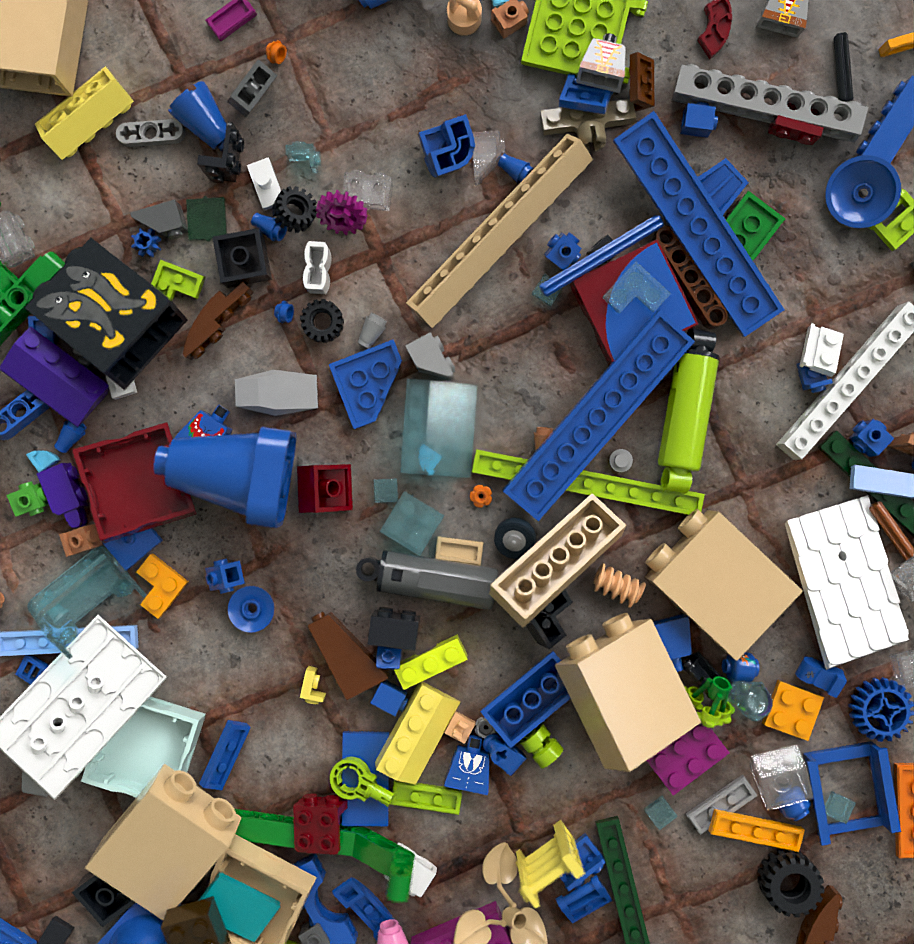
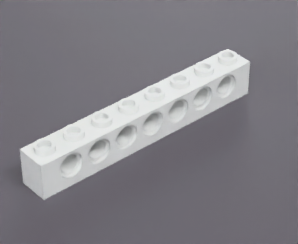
M910 302L898 305L832 380L833 383L828 384L826 390L821 392L778 441L776 445L793 460L803 459L914 332V305Z

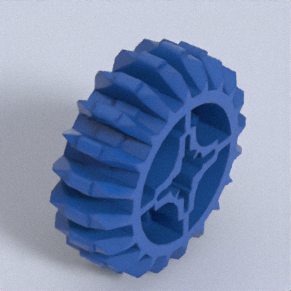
M884 677L880 681L877 678H872L871 684L863 681L864 688L856 687V690L859 692L858 695H851L855 703L848 704L850 708L854 709V711L849 713L850 717L854 718L853 725L859 727L858 731L863 735L866 734V737L869 739L875 738L879 742H883L884 738L887 741H892L893 735L896 738H901L900 731L908 732V729L905 727L906 724H913V721L909 719L910 716H914V711L910 710L914 706V702L909 700L912 697L911 694L905 692L906 688L904 686L898 685L894 680L888 681ZM883 692L892 693L896 702L888 701L884 697ZM867 717L876 718L880 726H872Z

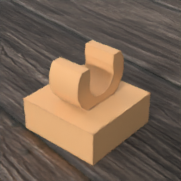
M455 711L444 733L465 744L476 722Z

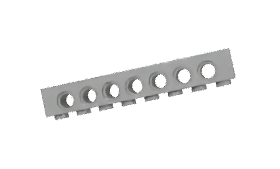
M693 64L681 65L672 101L684 104L705 102L709 106L716 107L715 111L772 123L777 115L824 127L823 136L853 143L862 134L868 107L862 106L861 103L856 101L844 102L834 96L822 97L815 95L812 91L805 90L800 92L792 90L791 87L786 85H769L764 80H747L741 75H725L719 70L712 69L708 71L700 69L697 65ZM695 83H702L705 88L699 89L695 86ZM718 88H725L728 94H721ZM741 93L749 94L751 99L746 100L742 98ZM764 99H771L774 105L766 104ZM787 104H794L797 110L789 109ZM811 109L818 110L820 115L812 114ZM834 114H839L843 121L835 119Z

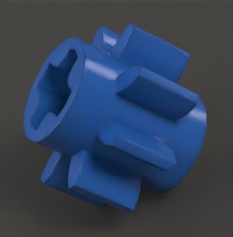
M139 228V233L132 235L135 244L131 247L139 250L138 255L144 257L147 253L153 258L157 250L161 251L158 242L162 239L159 236H154L155 231L151 228L148 232Z

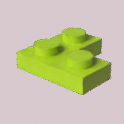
M160 260L151 285L172 301L176 291L198 299L206 278Z

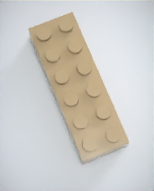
M591 494L491 584L489 594L523 628L622 536L627 525L596 496Z

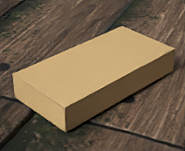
M438 536L435 558L481 566L483 542Z

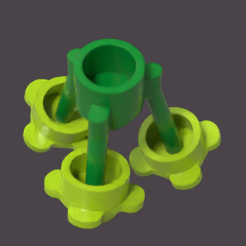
M716 676L713 680L707 678L700 688L695 686L687 688L684 686L694 708L698 711L702 709L701 712H697L702 725L714 728L716 725L722 726L723 723H731V714L735 713V708L727 701L732 686L726 678ZM707 688L708 696L713 700L711 707H703L702 705L704 701L703 692Z

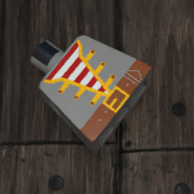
M767 0L756 27L798 38L806 28L809 0Z
M607 33L603 36L602 40L592 39L580 64L576 83L620 93L625 76L626 47L616 43L617 37L614 34Z

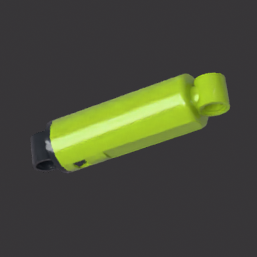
M690 328L687 335L695 342L674 365L658 457V465L666 467L661 476V488L684 494L688 493L691 488V471L698 472L701 467L720 358L718 354L712 353L716 345V334Z

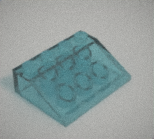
M407 379L400 473L471 478L477 395L476 385Z

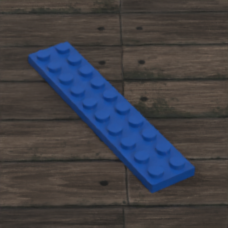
M654 111L613 140L614 144L675 236L683 245L687 254H689L714 290L742 337H746L785 309Z
M657 310L502 491L539 521L695 341L661 310Z

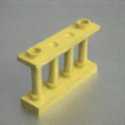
M562 820L553 825L555 829L554 838L529 856L525 857L520 849L516 851L517 861L515 863L518 867L521 885L519 892L527 903L531 901L535 908L540 906L538 892L566 872L568 874L572 872L575 878L578 879L585 874L575 839Z

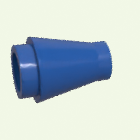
M503 154L498 162V166L517 184L521 183L534 169L530 166L529 162L508 156L507 154Z
M255 213L252 217L251 225L259 228L272 241H281L287 232V226L282 229L280 227L282 223H276V218Z
M65 421L54 447L60 452L67 453L85 435L86 426L82 423L77 428L69 421Z

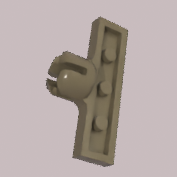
M630 99L609 101L605 114L564 107L541 110L540 112L543 135L575 132L577 138L581 139L589 153L591 152L589 143H593L595 152L601 150L606 145L605 128L636 123L635 108Z

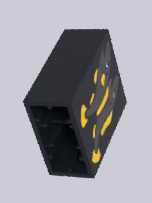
M92 238L82 247H77L68 254L65 265L50 281L43 282L35 289L32 300L25 307L123 390L132 383L188 321L171 299Z

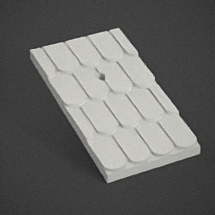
M868 495L788 520L785 523L826 670L909 640L908 629L899 606L900 600L887 564L888 558L878 532L880 529L877 520L869 510L871 502Z
M97 615L0 716V750L55 800L166 680V676L105 620ZM55 723H62L59 727L54 726Z

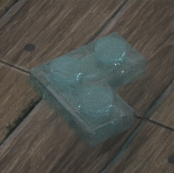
M636 261L602 298L619 314L635 297L654 312L671 293Z

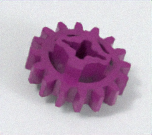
M336 190L334 195L328 191L326 196L322 195L317 203L316 218L321 219V225L327 224V230L334 229L336 234L339 231H343L345 235L348 234V231L356 234L357 229L362 230L363 225L366 224L367 208L363 207V201H356V195L350 197L347 191L344 195L340 194L339 190Z

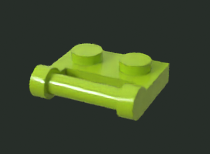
M901 189L900 199L896 208L903 204L906 209L887 226L879 223L868 227L881 238L891 251L896 250L914 234V199L904 189Z

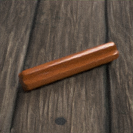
M880 501L873 503L869 508L870 512L904 560L907 562L914 560V547L883 503Z

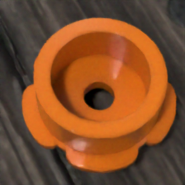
M279 40L269 43L266 47V55L270 63L281 64L287 54L286 47Z
M477 485L470 492V500L474 502L476 507L488 506L492 501V491L487 486Z

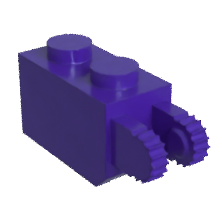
M61 463L37 473L52 513L64 515L71 528L86 526L88 520L84 507L88 506L86 501L88 496L85 489L79 484L77 469L71 463Z

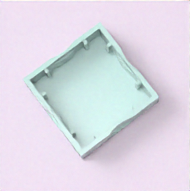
M150 696L85 767L81 782L112 792L126 793L136 798L164 764L175 771L180 770L187 773L206 714Z

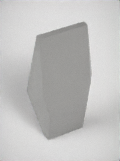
M270 370L234 380L235 407L272 416L318 409L317 375Z

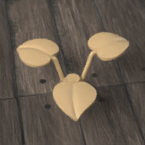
M503 842L492 848L484 859L482 866L484 880L488 884L497 883V888L509 903V907L505 908L502 913V920L488 919L485 921V916L481 911L468 910L457 922L453 944H487L491 938V930L488 927L490 924L503 927L509 926V936L513 944H547L545 926L538 912L530 907L516 908V903L511 900L502 887L501 883H510L518 872V867L515 863L517 858L508 843Z

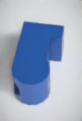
M807 656L803 658L795 672L796 676L803 682L813 684L827 691L828 695L835 698L838 697L847 682L842 669L833 667L826 670L824 662Z

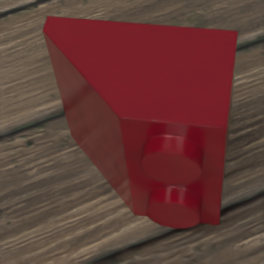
M351 464L297 466L299 513L353 510Z

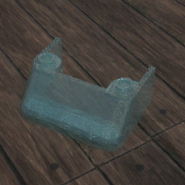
M100 546L94 548L29 601L27 609L45 636L68 659H71L73 655L66 644L72 642L77 636L78 627L75 623L112 593L117 597L129 595L133 589H136L143 598L147 594L106 547Z

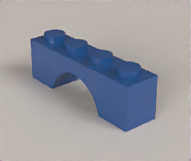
M312 853L293 863L292 865L317 877L303 906V909H306L309 914L311 927L316 923H320L330 939V944H356L358 932L348 913H334L325 908L319 899L318 887L323 882L326 871L317 854Z

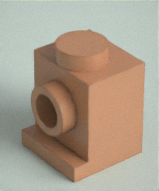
M509 0L500 7L492 9L491 20L503 39L527 24L529 10L524 1Z
M95 524L59 534L66 557L103 546Z

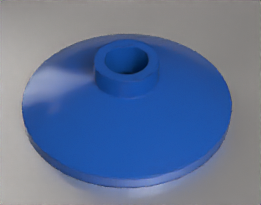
M246 586L237 590L231 596L228 603V615L233 625L239 630L249 633L258 632L267 627L274 616V602L269 593L257 586ZM250 604L256 605V612L250 611Z

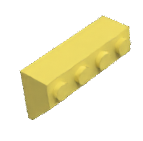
M105 66L74 91L73 97L68 96L36 122L35 126L42 140L63 160L65 157L73 156L81 144L90 142L98 130L110 126L113 118L119 113L127 112L134 101Z
M423 681L418 683L375 761L376 770L397 781L416 785L457 710L460 701Z

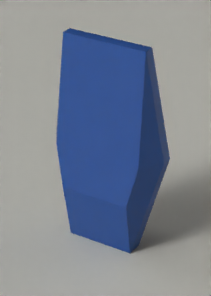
M726 158L698 177L722 215L749 183Z

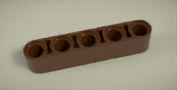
M669 226L661 227L653 236L652 242L658 239L687 301L703 326L707 329L718 328L727 320L726 309ZM659 235H667L670 243H662ZM672 254L680 255L682 263H675L672 259ZM685 273L693 275L694 283H688L685 280ZM697 293H703L706 296V303L698 301ZM710 312L718 315V323L710 320Z

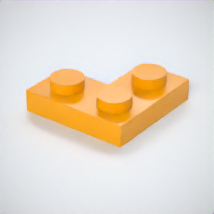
M152 553L136 572L154 586L140 605L159 619L189 581Z

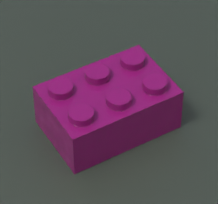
M700 723L646 761L674 796L727 756L729 751L711 728L705 727Z

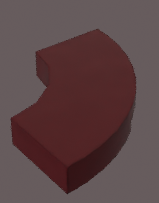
M713 0L704 7L707 16V27L697 41L709 60L721 50L728 39L732 22V9L729 0Z

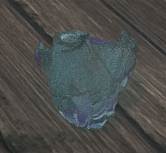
M737 681L731 683L732 689L728 696V702H731L733 705L736 704L744 716L752 721L759 722L771 712L773 706L772 698L762 681Z

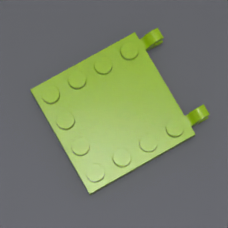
M536 0L521 64L565 75L574 74L577 77L580 64L592 39L602 40L605 34L611 33L617 37L616 43L621 44L629 11L636 16L644 17L648 1ZM625 67L623 83L628 84L630 73L629 68Z

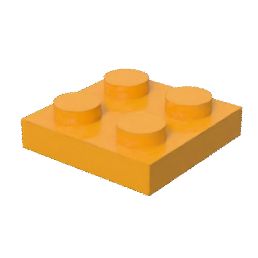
M777 680L771 697L773 705L771 712L764 717L762 724L809 741L824 697Z

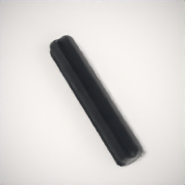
M843 32L834 36L839 100L849 102L854 98L848 34Z

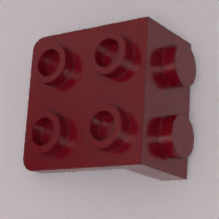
M787 104L789 109L797 110L794 104ZM811 109L812 114L820 115L818 110ZM777 115L772 123H770L768 133L779 138L794 140L801 144L813 145L821 137L824 127Z
M310 793L305 794L293 805L295 850L303 853L337 855L340 852V815L348 808V800L339 798L338 795L317 797V794Z

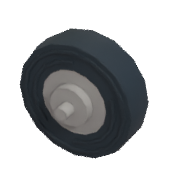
M521 518L505 519L498 525L494 534V543L497 550L502 555L512 559L521 558L536 542L534 528L529 522Z

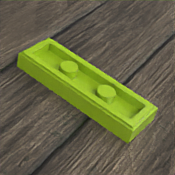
M394 779L392 792L395 793V796L392 797L393 800L390 805L459 815L462 790L416 783L415 785Z

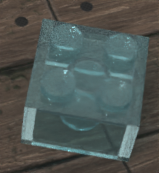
M404 491L380 532L420 556L445 514Z

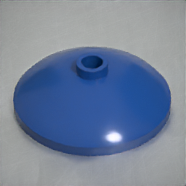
M863 155L851 158L842 163L829 178L825 195L827 207L837 221L848 227L868 228L875 226L888 218L895 210L901 195V181L895 168L880 157ZM862 189L868 191V195L865 198H861L858 195Z

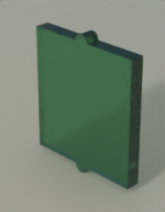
M204 196L201 199H186L188 237L190 241L207 240L210 242L212 236L227 234L224 197L207 198V196Z

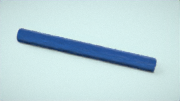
M659 215L651 217L540 285L544 296L551 295L657 231L664 225L662 218Z

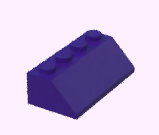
M31 326L13 344L0 365V371L77 428L108 395L109 385Z

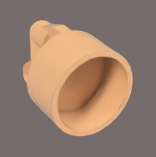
M449 0L447 5V22L450 29L454 33L463 36L474 33L481 24L482 7L480 1Z

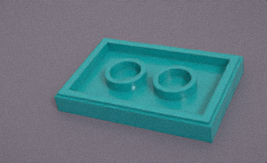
M222 872L217 874L199 899L202 900L213 896L225 928L252 942L256 941L281 905L280 901Z

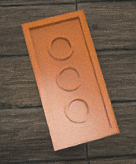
M894 763V792L901 832L895 833L896 856L898 858H914V763Z

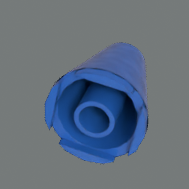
M203 81L194 84L196 87L194 91L186 89L171 103L169 106L171 109H168V112L213 150L220 149V151H223L227 124L206 83Z

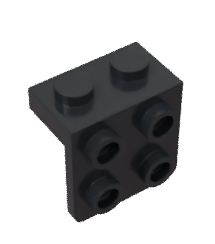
M227 122L222 158L198 155L197 165L211 182L219 184L224 183V181L236 182L237 175L241 173L239 156L240 152L244 151V138L241 137L239 130H237L233 122Z

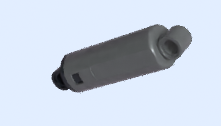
M383 550L381 560L368 556L361 559L356 566L357 576L361 580L377 581V592L491 610L494 605L495 599L489 592L491 584L498 578V570L496 568ZM364 563L374 565L375 572L372 575H367L363 572L362 567Z

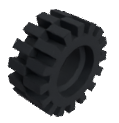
M291 186L287 187L286 190L282 189L272 206L273 217L277 216L275 222H281L280 227L282 229L287 226L288 232H292L293 229L295 233H299L300 230L302 232L306 231L317 214V206H315L317 202L315 199L311 200V193L306 195V190L302 189L299 191L297 186L293 190ZM287 204L299 207L303 215L293 214L288 209Z
M316 299L313 300V303L309 302L307 304L308 307L302 310L303 315H300L301 328L304 330V333L318 343L333 341L336 336L340 335V331L343 330L344 319L341 311L333 302L326 301V299H321V301ZM327 313L330 316L331 324L327 329L319 330L314 326L313 321L317 314Z

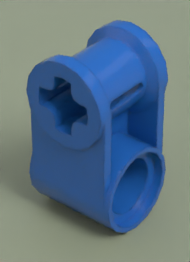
M490 734L483 741V748L490 754L493 763L510 776L527 759L526 755L517 746L514 745L510 748L498 734Z

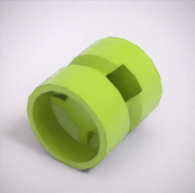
M543 723L539 724L520 740V744L527 753H533L532 758L540 768H545L552 764L564 750L555 738H550L551 733Z

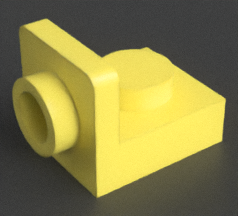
M308 666L306 669L300 698L305 699V702L310 704H319V702L324 701L326 693L313 690V688H318L320 675H316L318 668Z

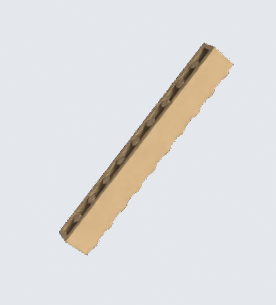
M566 134L406 302L423 322L431 328L439 323L464 294L522 236L525 230L586 169L593 159L581 139Z

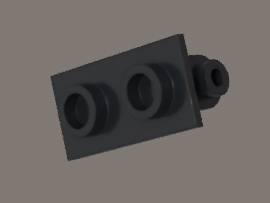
M699 651L682 659L684 671L695 682H701L699 687L705 683L707 678L713 680L714 677L720 676ZM707 688L704 692H705V694L707 695V697L709 698V696H708V688Z

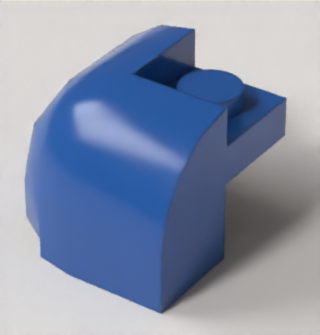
M466 114L444 121L440 126L418 133L425 155L426 166L434 178L459 170L468 164L472 158L475 142Z

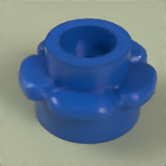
M282 301V303L277 304L275 307L274 316L279 323H290L293 319L294 307L292 304H288L287 301Z

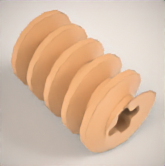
M604 563L598 568L593 581L595 592L601 587L603 588L604 596L611 591L612 600L618 595L620 596L619 603L621 604L628 599L629 608L639 601L646 586L645 582L639 585V580L636 578L631 581V577L628 574L622 578V572L618 570L614 573V569L611 566L605 570Z

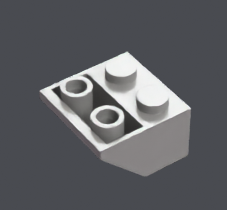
M430 332L406 345L407 351L419 372L449 381L454 379L455 367L449 356L444 358L442 354L444 347L438 336L433 337Z

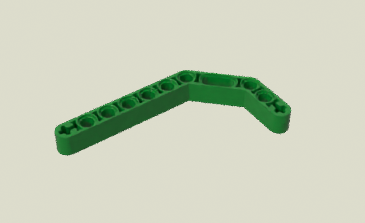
M234 808L236 814L242 817L235 832L236 835L250 842L294 848V817ZM340 824V852L338 854L353 856L389 877L386 897L389 900L395 902L408 901L415 854L366 827L342 826Z

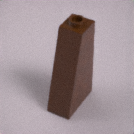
M324 611L311 617L312 622L308 625V628L346 700L389 678L388 670L376 667L377 659L332 612L325 615Z

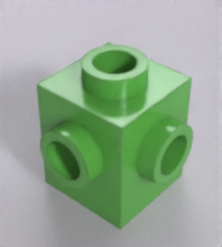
M32 481L19 485L18 491L7 495L15 517L29 513L30 516L44 512L43 507L49 505L41 484L33 485Z

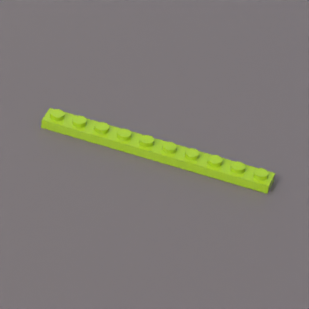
M476 449L472 472L511 480L528 459ZM584 470L565 490L586 495L593 494L596 497L688 515L695 509H698L700 512L702 511L705 494L688 491L686 494L663 490L661 485Z

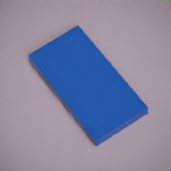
M343 731L342 759L346 757L360 758L368 765L370 772L377 775V784L389 790V776L377 771L375 761L389 737V732ZM350 766L342 772V785L346 784V786L352 788L358 786L359 776L354 769H350ZM371 797L367 798L365 802L358 798L348 800V808L342 813V826L389 825V807Z

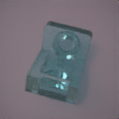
M302 141L292 142V145H285L286 156L289 161L310 160L312 172L318 173L317 166H321L320 151L316 150L313 143L306 144Z

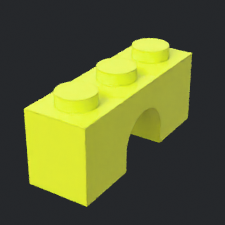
M457 634L438 643L434 648L425 653L415 654L400 661V669H394L403 690L468 660V657Z

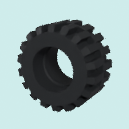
M777 849L776 854L769 853L768 856L770 858L762 860L761 863L764 866L763 868H758L760 876L757 877V881L760 884L759 888L765 898L777 912H782L785 916L790 917L791 913L794 917H800V913H803L805 916L810 914L808 910L811 908L815 910L817 908L816 902L821 903L823 899L820 893H824L825 888L822 886L824 880L819 870L800 851L786 850L784 852L782 849ZM793 873L800 874V881L794 889L789 891L780 890L781 882L786 876Z

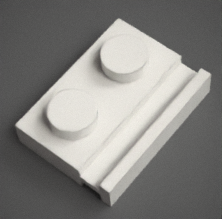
M811 323L807 329L800 367L806 366L810 368L809 370L832 377L837 370L844 334L825 327L818 328L815 327V324Z

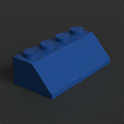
M554 651L550 652L480 710L510 748L571 699L555 667V664L562 660Z

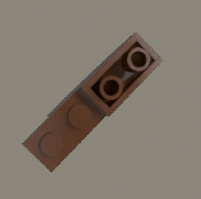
M242 282L227 296L219 290L208 301L189 331L183 350L185 358L190 360L200 358L206 352L205 348L209 344H215L223 337L222 333L226 329L220 323L229 320L234 315L233 311L237 307L246 305L252 298L251 295L254 292L247 284Z
M828 885L824 889V893H820L823 899L821 903L816 902L817 908L815 910L812 908L808 910L810 914L805 916L801 924L796 944H825L824 940L834 942L835 933L838 932L839 928L837 917L838 911L842 908V897L832 885Z

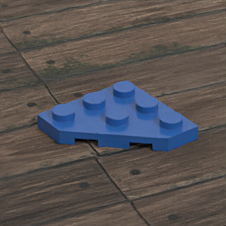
M394 339L329 364L354 430L377 421L402 364V359Z

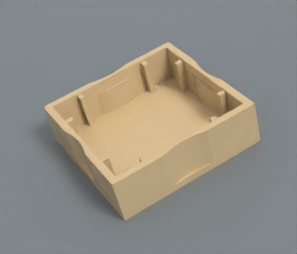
M235 834L230 847L218 859L211 874L209 885L217 874L222 872L280 901L281 905L255 942L227 930L232 944H286L317 877Z

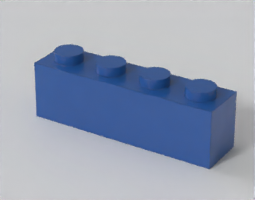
M913 75L907 81H901L893 91L895 97L892 102L889 100L880 112L883 115L880 121L876 120L869 129L870 137L867 141L863 140L857 148L856 153L858 156H877L891 163L914 127Z

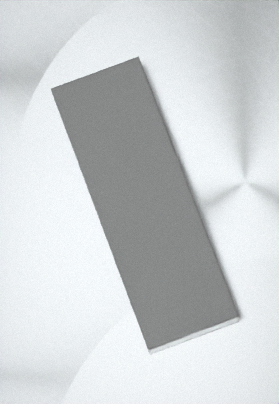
M742 774L685 814L701 835L709 830L714 809L734 813L757 797V794Z

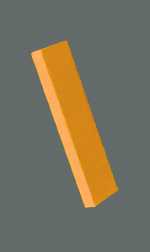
M718 809L713 811L708 830L712 835L796 852L800 850L805 832L801 826Z

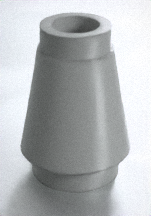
M371 312L369 317L366 316L358 343L366 348H370L386 329L387 321Z

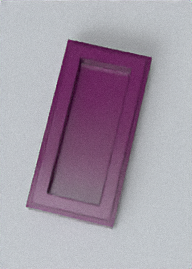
M232 0L205 21L221 42L257 16V13L248 0Z

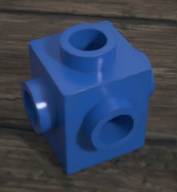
M562 232L559 235L555 234L548 242L547 246L549 248L544 255L564 271L570 264L574 265L580 258L581 254L579 252L582 248L577 245L580 240L570 232L567 235ZM566 246V251L562 253V248Z
M874 419L865 422L863 420L860 421L852 429L854 433L849 437L854 442L853 446L855 449L865 453L868 457L878 456L895 439L886 431L887 428L882 422Z
M227 559L214 561V566L205 568L206 582L209 585L210 591L219 590L220 594L234 591L233 586L245 584L240 561L228 563Z

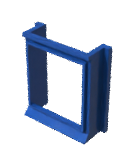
M872 741L803 753L807 764L818 829L817 835L822 846L831 844L830 835L878 826H884L891 833L901 832L886 747L880 748ZM869 756L879 815L828 824L818 765Z

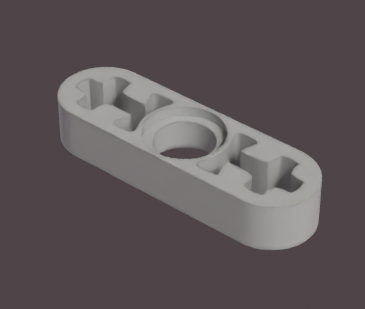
M175 119L122 123L116 130L117 139L127 147L177 144L182 142L186 136L185 128ZM151 127L156 128V136L152 139L146 138V130ZM173 127L179 130L175 132V136L169 133V131L173 130ZM129 130L132 134H139L141 139L137 135H130L127 140L123 135H126Z

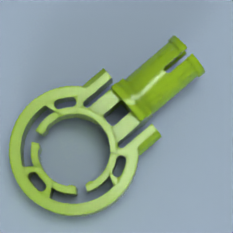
M343 758L331 770V787L341 798L348 800L358 798L365 802L367 798L371 797L389 807L393 800L392 797L395 796L394 792L377 784V775L371 773L368 765L360 758ZM349 766L359 776L358 786L352 788L346 786V784L339 785L343 781L341 777L343 770Z

